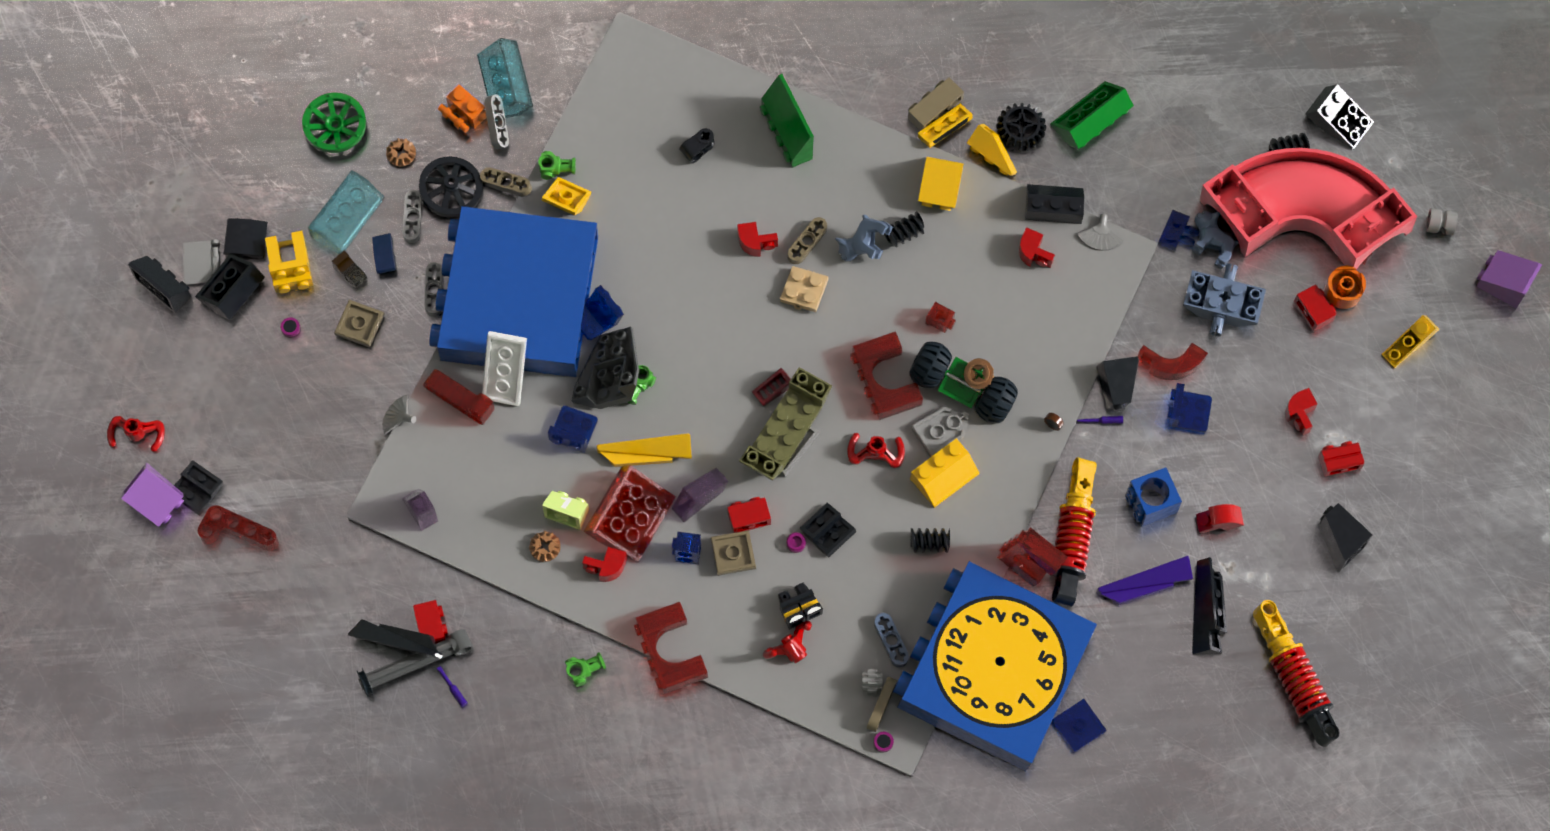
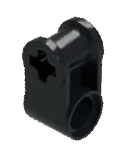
M703 128L690 139L683 142L679 150L691 163H695L714 147V134L710 129Z

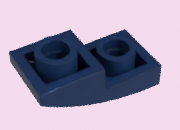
M391 233L372 237L377 274L396 270Z

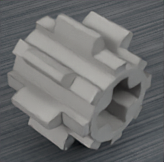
M868 669L867 672H862V690H867V693H877V690H882V672H877V669Z

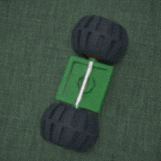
M938 342L924 343L909 371L913 382L920 387L935 388L943 378L937 389L939 392L972 408L978 395H980L975 406L979 417L989 423H1001L1004 421L1018 395V390L1013 382L1004 377H994L991 384L985 387V389H974L966 383L964 378V370L968 362L955 356L949 369H947L952 359V354L948 348ZM974 369L977 373L976 379L978 377L984 378L983 370Z

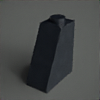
M1138 356L1103 361L1097 366L1107 410L1114 409V412L1122 411L1131 403L1139 362Z

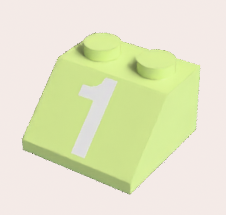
M552 491L542 505L545 518L578 530L582 529L589 511V505L584 499L568 497V494L562 491Z

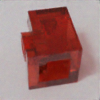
M935 302L926 316L925 324L946 333L947 329L952 330L956 323L954 319L955 312Z

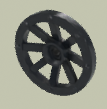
M452 156L438 158L429 163L420 175V197L426 207L438 215L458 217L460 216L462 206L475 208L481 199L483 183L480 174L470 162L462 158ZM454 165L452 173L448 174L443 166ZM460 167L470 173L457 177ZM437 169L443 178L428 176ZM474 179L476 190L461 183ZM426 183L441 185L427 194ZM459 190L473 196L466 205ZM444 192L442 206L437 205L431 200ZM451 195H454L459 208H447Z

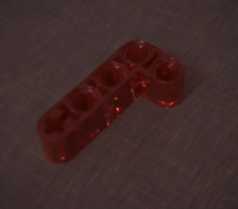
M434 369L423 383V386L428 391L481 425H484L495 410L494 403L489 397L482 393H479L477 396L437 369Z
M213 505L207 510L197 530L198 535L205 544H213L218 539L221 531L267 551L275 550L279 544L278 538L272 529L218 505ZM215 514H221L219 519H212ZM233 521L239 522L236 527H230V524ZM250 529H256L253 535H247ZM212 530L211 535L203 536L205 531Z

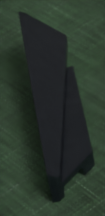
M1210 557L1197 561L1192 646V653L1195 655L1222 654L1219 634L1227 633L1223 577L1219 571L1215 572L1212 568V559Z
M363 619L348 633V636L437 658H442L443 656L437 650L434 637L428 634L384 624L377 626Z

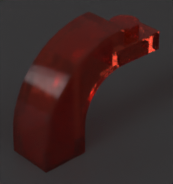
M1191 343L1183 355L1168 359L1143 345L1139 350L1138 358L1144 365L1151 366L1149 374L1164 380H1179L1196 372L1206 360L1208 353L1194 343Z

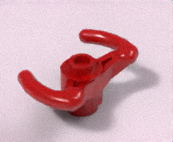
M121 416L113 417L107 429V440L110 447L116 446L114 431L117 426L122 428L127 438L133 442L140 441L146 433L156 430L157 437L151 446V451L153 452L159 449L165 434L164 424L159 420L145 423L134 418L125 420Z
M854 433L849 440L847 454L852 464L857 465L865 459L886 461L890 467L898 468L904 460L905 448L901 437L895 438L898 450L896 458L886 448L887 444L882 437H871L867 446L857 454L854 451L856 442L860 437L859 433Z
M805 621L797 625L792 636L788 634L781 640V645L767 648L763 652V658L771 659L776 655H786L794 664L801 661L807 656L806 648L802 644L804 630L809 631L812 623Z

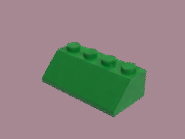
M1104 81L1050 123V125L1069 146L1079 149L1084 147L1093 137L1098 136L1106 127L1111 126L1120 116L1125 115L1134 105L1124 87Z

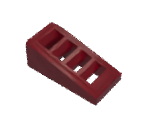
M780 368L755 388L752 393L764 407L788 390L791 378L784 369ZM781 377L785 380L784 384L779 380ZM775 381L779 385L778 389L773 385ZM770 386L774 392L771 394L766 387ZM763 390L768 397L765 399L760 391Z

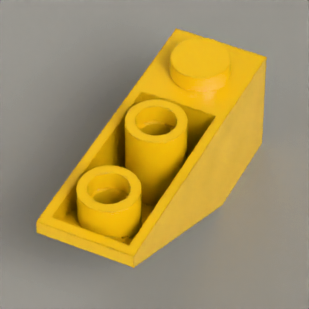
M985 124L978 125L967 141V144L971 146L970 149L976 154H982L985 157L984 160L989 164L998 166L1002 174L1006 176L1016 175L1017 171L1000 136Z
M1422 315L1381 355L1396 368L1440 329L1426 315Z

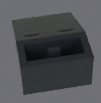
M1338 84L1325 87L1305 113L1317 127L1351 149L1356 147L1374 123Z

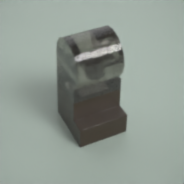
M345 250L332 260L334 269L354 288L359 287L368 279L366 274L355 264Z

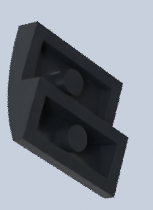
M229 218L227 220L223 255L229 256V254H232L239 258L248 256L262 259L264 257L268 222Z
M192 460L180 474L181 478L174 486L183 493L182 499L184 502L182 504L200 516L221 488L223 481Z
M828 502L800 527L804 535L828 558L856 533V529L842 518L841 513Z

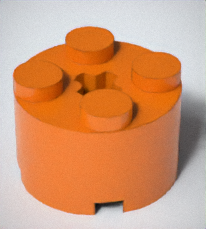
M1344 265L1337 267L1329 275L1324 287L1328 303L1340 309L1356 306L1366 288L1365 277L1353 266Z

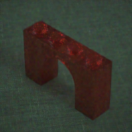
M896 331L854 345L850 354L853 364H857L859 368L857 374L860 381L865 383L864 392L866 397L871 398L873 403L871 404L872 412L878 416L879 420L922 406L923 397L916 383L897 389H887L880 386L873 377L872 372L879 363L902 355V346Z
M1031 527L1026 531L1021 530L1019 534H1016L1013 538L1011 537L1007 542L1005 541L999 548L1001 553L997 557L1033 587L1040 583L1046 573L1050 576L1056 573L1067 559L1065 554Z
M680 602L636 617V624L634 625L637 636L641 635L643 642L640 643L644 654L648 653L650 660L647 661L651 672L655 671L657 678L654 679L658 690L662 689L663 694L708 678V672L701 655L683 662L671 663L661 658L656 650L657 642L663 634L687 625V618Z

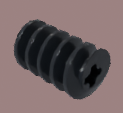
M1300 133L1299 136L1293 134L1292 138L1289 135L1285 136V138L1279 137L1277 140L1272 138L1269 144V152L1286 148H1310V143L1305 133Z
M916 211L914 215H908V219L904 217L901 219V222L896 221L895 226L890 224L893 227L890 235L884 234L890 244L897 248V241L905 244L904 238L906 237L908 241H911V234L917 238V231L923 235L924 222Z
M911 528L910 546L913 548L914 553H917L919 547L922 553L925 552L926 547H928L930 553L933 552L934 547H936L938 553H940L942 547L948 553L950 548V528L947 534L944 528H941L939 534L936 528L933 529L932 534H930L928 528L925 529L924 534L921 528H918L916 534L913 528Z

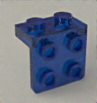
M602 285L595 288L584 304L581 332L590 341L618 325L624 315L621 307L613 301L609 292Z
M1177 383L1175 389H1171L1170 400H1173L1172 407L1169 406L1167 418H1170L1169 426L1206 432L1212 397L1184 391L1185 384Z
M563 406L554 427L550 426L548 430L549 440L557 445L562 444L574 451L585 453L598 419L591 414Z

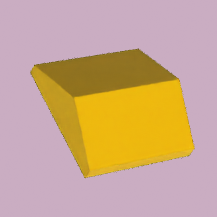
M557 177L541 200L572 215H577L582 212L591 195V191Z

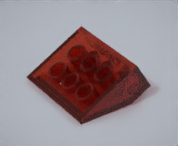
M622 466L584 532L607 547L627 552L628 558L639 562L676 496L633 466Z

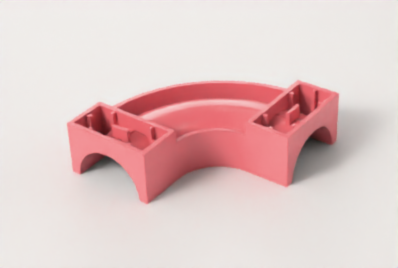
M1310 148L1274 150L1254 156L1236 166L1232 164L1203 184L1200 202L1204 206L1207 204L1211 205L1229 224L1239 242L1240 252L1244 257H1247L1281 233L1302 230L1322 238L1344 265L1353 266L1356 270L1373 251L1386 241L1401 233H1404L1406 236L1412 232L1417 215L1394 187L1390 189L1379 177L1364 166L1347 157Z

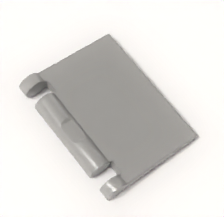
M219 240L183 243V282L187 286L206 284L219 268V248H212V245H219Z

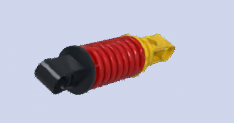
M1079 457L1075 458L1072 465L1069 493L1066 494L1067 502L1059 507L1060 518L1058 520L1053 561L1049 573L1056 577L1052 602L1070 607L1076 601L1078 581L1086 578L1085 568L1087 563L1085 561L1088 560L1087 554L1089 553L1088 547L1090 546L1092 519L1096 514V511L1090 506L1093 503L1091 494L1097 465L1096 462Z
M1265 600L1253 611V617L1267 642L1268 649L1273 654L1269 658V662L1273 665L1275 672L1279 674L1278 678L1282 681V686L1285 688L1286 694L1289 695V700L1293 701L1292 706L1295 708L1299 722H1307L1316 742L1320 746L1326 747L1336 740L1340 734L1329 712L1334 705L1326 697L1327 694L1325 692L1319 694L1323 690V686L1318 685L1320 680L1315 678L1316 672L1312 671L1313 666L1308 665L1310 660L1304 658L1306 652L1303 644L1294 643L1292 640L1293 635L1289 633L1276 604L1271 600Z

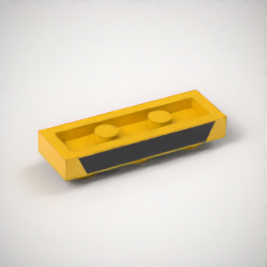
M960 103L918 132V138L931 148L973 119L972 113Z

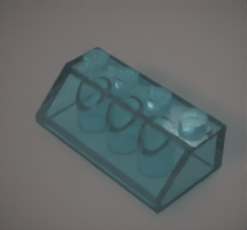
M499 38L477 54L487 97L495 94L501 97L505 118L522 115L533 107L517 41Z
M351 170L309 225L310 236L340 254L346 250L383 201L384 195L366 178Z

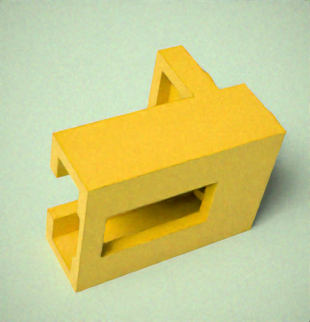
M303 231L292 232V240L277 242L276 236L265 238L270 264L268 265L276 293H288L293 289L304 290L309 288V286H313ZM293 245L296 260L282 262L280 248Z

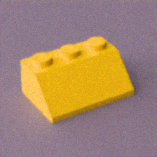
M956 438L911 472L910 480L935 508L978 476L979 471L969 452Z

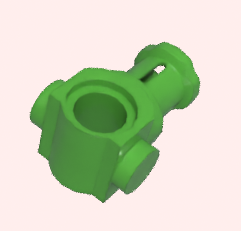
M544 151L538 160L542 179H552L559 175L560 172L575 174L576 158L560 159V156H555L553 152ZM544 164H551L550 167H543Z
M638 365L639 374H645L647 377L637 379L632 400L627 402L631 405H636V399L640 392H644L649 387H652L656 381L653 372L644 365Z
M600 652L587 660L572 657L565 661L568 679L576 687L584 685L592 672L601 668L606 669ZM575 668L581 670L580 674L576 676L570 672Z

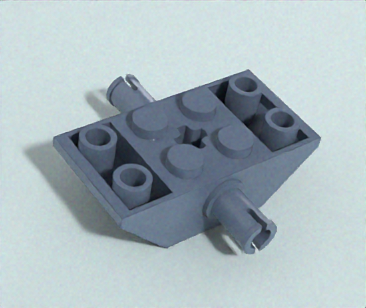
M1226 264L1223 278L1192 270L1183 306L1198 317L1212 320L1209 334L1214 336L1217 329L1215 337L1222 335L1224 324L1238 327L1257 325L1266 289L1234 281L1238 270L1236 265H1233L1232 271H1230L1232 264Z

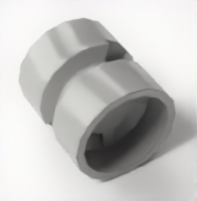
M1430 208L1427 216L1426 232L1438 233L1441 231L1442 234L1453 236L1457 225V212L1446 210L1442 213L1441 209Z

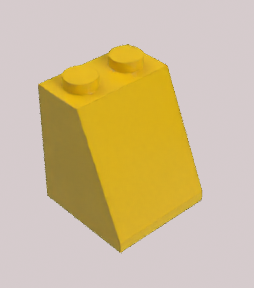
M926 157L918 201L922 202L921 205L932 207L933 204L940 205V209L951 211V207L955 208L964 163Z

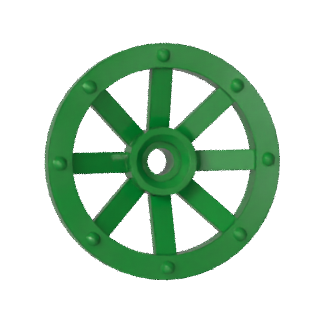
M327 93L317 97L307 106L302 118V127L305 137L312 146L324 152L339 153L352 148L361 140L366 129V117L362 106L353 97L343 93ZM333 101L345 103L339 115L335 112ZM327 102L330 111L328 117L317 109ZM352 106L358 115L343 120ZM312 114H315L325 124H310ZM359 122L356 132L345 128ZM310 130L327 131L316 139ZM343 133L351 138L341 143L340 134ZM331 135H334L335 144L323 143Z

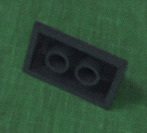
M1027 184L1025 220L1082 224L1084 216L1083 188Z
M229 254L195 297L219 316L231 320L260 285L265 276L253 263Z
M144 256L128 264L134 278L175 313L191 298L190 288L183 281L179 283L175 279L176 276L170 270L165 271L157 259L154 258L152 260L150 257Z

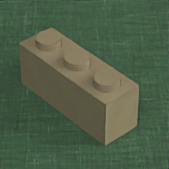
M950 77L945 81L941 80L932 92L928 91L920 102L914 103L909 107L908 120L921 131L963 100L964 91Z

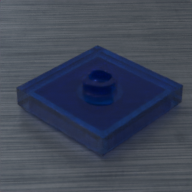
M1082 699L1052 719L1053 725L1073 753H1076L1107 732L1085 699Z

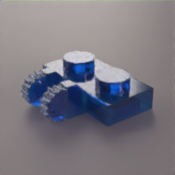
M1172 210L1158 244L1174 251L1179 242L1193 246L1195 240L1182 234L1185 232L1192 236H1198L1199 230L1187 225L1190 216Z

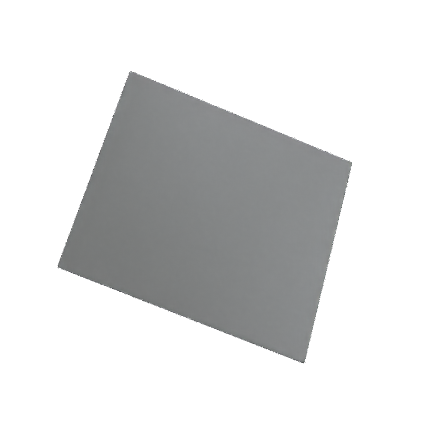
M619 12L616 14L543 152H553L555 156H560V159L576 158L575 174L560 172L559 175L552 179H542L537 161L528 178L532 186L531 193L524 197L518 196L510 211L513 213L597 223L599 238L577 377L524 371L519 406L483 400L482 389L485 366L440 361L438 349L436 348L408 400V414L416 416V422L410 423L405 421L392 430L348 511L347 517L349 520L911 776L917 767L935 726L897 708L902 696L893 692L877 731L874 732L867 729L868 722L882 690H877V693H867V690H862V672H867L868 669H877V672H882V689L888 676L896 679L898 682L903 670L912 675L914 674L919 662L910 658V655L919 637L930 640L936 627L928 624L927 621L936 602L947 606L952 596V593L943 588L953 568L963 572L970 561L1004 578L1098 376L1097 366L1105 360L1158 244L1151 239L1107 221V227L1123 242L1110 250L1091 248L1084 244L1078 233L1098 225L1100 218L1085 211L1082 224L1025 220L1027 186L934 146L929 148L918 139L788 84L814 136L813 159L792 168L790 162L787 163L783 156L784 150L782 146L779 147L775 140L776 134L774 131H770L767 124L769 120L767 116L762 115L759 107L761 106V98L775 81V78ZM701 129H710L714 134V147L697 162L691 163L679 150L680 146ZM926 157L964 163L956 207H951V211L942 210L940 205L933 204L932 207L922 206V202L918 201ZM549 163L543 165V167L551 166ZM557 177L591 191V195L582 212L577 215H572L541 199ZM916 211L920 214L924 222L923 235L917 231V238L911 234V241H908L905 237V244L897 241L898 247L896 248L887 241L884 235L876 232L875 245L883 250L880 259H871L867 254L858 255L852 261L841 259L838 252L839 244L835 238H852L860 222L863 220L862 215H867L869 218L885 221L895 226L896 221L901 222V219L904 217L908 219V215H914ZM821 217L825 219L827 231L802 263L792 264L788 260L789 248L814 218ZM756 222L758 235L777 233L778 247L772 250L761 249L760 257L745 253L739 244L737 224ZM815 224V231L813 232L814 235L819 228L822 229V224ZM1026 227L1044 234L1039 248L1055 254L1051 268L1039 266L1035 261L1029 267L1021 260L1019 246ZM804 237L802 242L805 245H810L813 240L810 237ZM801 247L799 248V251L797 253L793 252L794 258L796 256L800 257L799 254L802 249ZM792 266L828 276L829 280L816 312L803 308L798 310L793 305L780 302V297ZM632 327L638 365H644L653 372V376L656 377L654 385L644 392H640L636 399V405L626 402L597 409L573 403L571 400L574 386L599 336ZM938 342L948 348L952 354V359L947 369H949L955 356L968 363L974 359L981 358L990 362L994 368V377H1004L1013 382L1018 390V395L1004 421L1001 423H989L979 417L975 406L980 395H978L974 405L970 408L939 392L937 389L943 378L935 388L920 387L913 382L909 371L924 343ZM800 367L832 385V388L822 410L811 425L820 431V434L786 477L779 474L772 481L740 463L739 460L748 446L753 445L785 393L763 407L752 391L780 368L784 369L792 379ZM645 374L638 375L639 379L647 377ZM781 377L779 380L784 384L785 380ZM775 381L773 385L778 389L779 385ZM770 386L766 387L771 394L774 392ZM763 390L760 391L761 395L766 399L768 396ZM942 407L960 412H969L965 436L959 442L969 452L979 471V475L934 508L910 480L911 472L930 458L913 432L911 425ZM1048 413H1055L1063 420L1064 425L1059 431L1051 429L1044 422V418ZM689 433L692 459L672 458L673 463L614 467L608 459L597 452V445ZM854 433H859L860 437L856 442L854 451L857 454L867 446L871 437H882L887 444L886 448L896 458L898 450L895 438L901 437L905 448L904 460L898 468L890 467L886 461L865 459L857 465L852 464L847 454L849 440ZM552 491H562L567 493L568 497L574 499L576 497L582 498L588 503L589 511L581 530L544 517L542 505ZM754 497H765L771 516V525L749 530L756 569L718 576L711 537L733 533L727 507L735 502L745 503ZM827 502L840 512L842 518L856 529V533L829 558L800 530V527ZM911 528H913L915 534L918 528H921L923 534L926 528L929 529L930 534H932L934 528L937 529L938 534L941 528H944L947 534L950 528V548L948 553L945 552L944 547H942L940 553L937 552L936 547H934L932 553H930L928 547H926L924 553H922L920 547L917 553H914L913 548L910 546ZM543 531L553 532L559 538L561 544L558 556L548 562L535 559L529 548L531 538L536 533ZM795 532L801 533L806 539V546L799 553L789 551L786 545L788 536ZM541 540L542 546L540 547V549L544 548L549 552L548 545L550 543L546 544ZM608 547L627 552L624 570L615 580L601 582L599 581V573L590 574L585 571L586 569H583L582 562L584 556L604 561ZM804 582L809 590L812 589L815 598L823 608L822 615L809 620L812 623L811 629L809 631L804 630L802 644L806 648L807 656L795 664L786 655H776L771 659L763 658V652L767 648L781 645V640L788 634L792 636L796 628L788 629L780 611L778 594L788 591L790 597L793 598L797 596L794 587ZM880 613H886L891 616L908 651L909 660L904 667H896L892 664L876 631L874 622L876 616ZM880 619L879 625H883L885 628V632L882 633L884 635L888 631L886 626L888 621ZM890 635L886 638V642L889 645H894L897 643V638ZM898 648L895 649L897 653V657L895 658V660L899 659L900 662H903L904 655L901 656L898 652ZM883 731L890 733L894 739L892 749L885 753L877 751L874 747L875 736Z

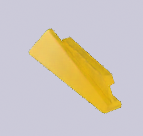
M689 433L597 445V452L608 459L614 467L673 463L672 458L692 459Z

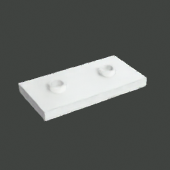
M492 331L488 332L482 389L483 400L514 406L520 405L527 338Z

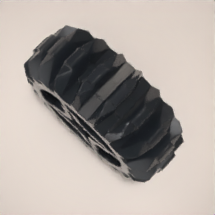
M1023 102L1020 103V106L1014 103L1013 108L1007 106L1006 111L1002 110L1001 116L997 118V134L1001 136L1002 142L1006 141V147L1012 145V151L1015 147H1018L1020 152L1024 147L1028 151L1030 146L1035 148L1036 143L1040 144L1041 138L1045 137L1046 125L1044 124L1046 120L1042 118V112L1037 113V107L1031 109L1030 104L1024 107ZM1031 132H1034L1032 135L1024 137L1026 134H1031Z

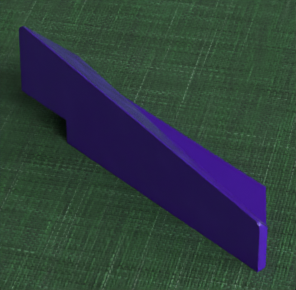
M1189 556L1098 587L1096 593L1120 605L1173 588L1176 582L1193 580Z

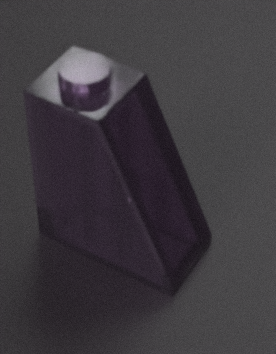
M717 468L711 470L683 487L672 510L683 522H686L720 495L729 481Z
M417 489L402 498L421 531L438 522L434 506L425 491Z

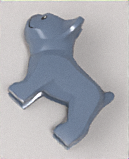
M1207 211L1198 213L1195 216L1194 222L1199 228V241L1195 243L1192 251L1200 255L1206 248L1219 250V256L1215 261V265L1222 269L1231 259L1232 252L1239 242L1238 240L1234 241L1232 237L1218 228L1217 221L1220 215L1218 211L1214 213Z
M862 215L863 220L860 222L852 238H835L839 244L838 252L841 259L852 261L856 256L867 254L871 259H880L883 250L875 245V233L879 232L882 235H890L893 227L885 221H878L869 218L867 215Z

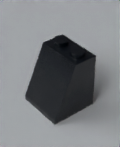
M1338 503L1334 507L1331 505L1325 510L1324 515L1320 518L1322 522L1319 525V530L1334 565L1340 572L1366 547L1373 535Z

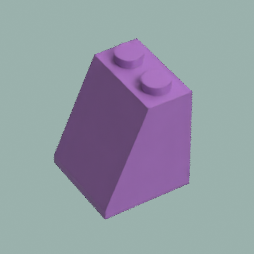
M1497 250L1495 255L1490 254L1485 264L1488 265L1486 271L1482 269L1477 277L1479 283L1476 287L1517 309L1542 264Z
M147 462L125 488L121 496L122 500L158 527L162 523L165 525L172 516L170 512L174 508L177 510L184 502L182 499L183 493Z

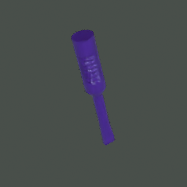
M1102 416L1093 419H1079L1077 422L1122 424L1123 416Z
M441 666L438 667V672L449 685V690L461 707L466 706L468 702L456 685L451 683Z

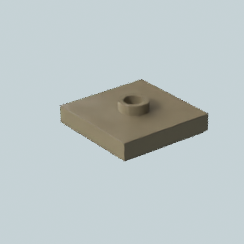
M349 300L334 334L370 348L385 314L380 310Z
M749 530L711 537L718 576L756 569Z

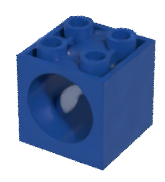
M1166 467L1131 480L1126 492L1127 494H1125L1128 504H1132L1134 509L1133 515L1135 520L1140 522L1142 527L1177 514L1182 503ZM1154 490L1158 492L1164 499L1163 504L1151 506L1145 503L1141 498L1142 491Z

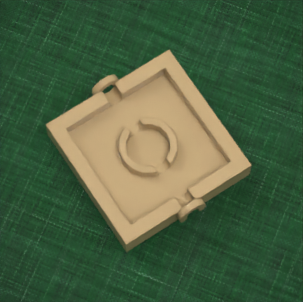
M792 266L780 297V302L793 305L798 310L803 308L816 312L829 280L828 276Z

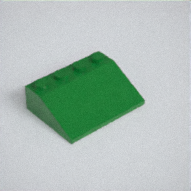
M780 74L761 98V106L759 107L762 115L767 116L769 120L767 124L770 131H774L776 134L775 140L779 147L782 146L784 150L783 156L787 163L790 162L793 168L813 159L814 136L783 74Z

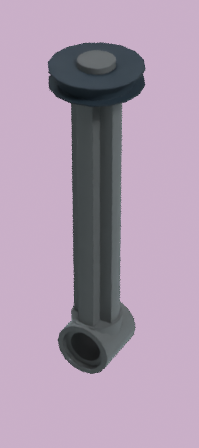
M465 629L457 630L451 633L447 640L435 644L438 652L442 653V658L452 654L456 656L463 655L473 649ZM414 653L369 673H365L362 668L361 672L357 671L358 680L362 690L365 691L368 697V694H373L372 688L442 658Z

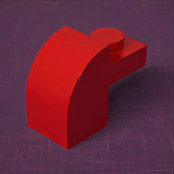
M756 222L737 224L739 244L745 253L760 257L761 249L772 250L778 247L777 233L758 235Z
M1026 227L1019 246L1021 260L1029 267L1035 261L1039 266L1051 268L1055 254L1039 248L1044 234Z
M1309 388L1294 394L1285 410L1287 422L1294 419V425L1298 431H1301L1302 435L1310 433L1313 426L1306 414L1314 411L1317 406V402Z
M1215 505L1208 507L1209 510L1196 514L1198 530L1202 534L1219 528L1228 531L1244 526L1241 507L1236 505Z
M608 547L604 561L584 556L582 562L583 569H586L585 571L590 574L599 573V581L601 582L615 580L624 570L627 552Z

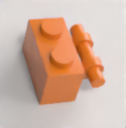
M458 85L446 96L448 107L443 104L438 107L442 116L445 119L451 120L458 130L461 129L464 133L470 128L466 123L475 129L487 118L485 106L461 85Z

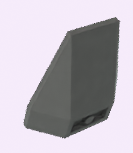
M632 327L599 336L574 386L571 400L573 403L603 409L632 400L639 374Z

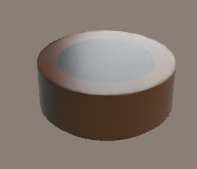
M1048 413L1044 418V422L1053 430L1059 431L1064 425L1063 420L1055 413Z

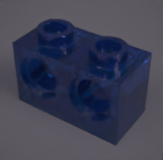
M677 532V538L673 537L672 555H675L676 562L699 565L701 534Z

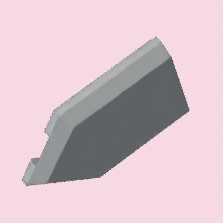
M942 407L911 425V428L928 455L932 457L957 438L959 441L964 439L970 413Z

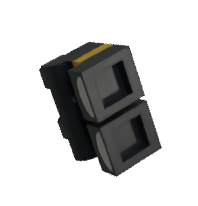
M804 582L794 587L797 596L793 598L790 597L788 591L778 594L780 611L789 630L805 622V619L809 621L823 614L821 604L815 598L812 589L809 590Z

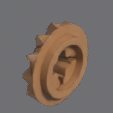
M397 138V140L391 141L390 145L386 148V156L391 164L402 167L414 160L416 149L413 143L406 138ZM403 147L406 153H401L398 158V152L395 150H400Z
M974 359L965 367V381L974 389H985L994 378V368L985 359ZM974 369L979 371L983 369L982 374L984 378L978 377L976 379L977 373Z
M543 531L536 533L531 538L529 548L535 559L548 562L558 556L561 544L559 538L553 532ZM541 540L546 544L550 543L548 545L549 552L544 548L540 549V547L542 546Z

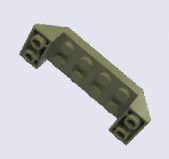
M799 367L789 382L787 392L753 445L748 446L739 462L773 481L784 470L822 410L832 385Z

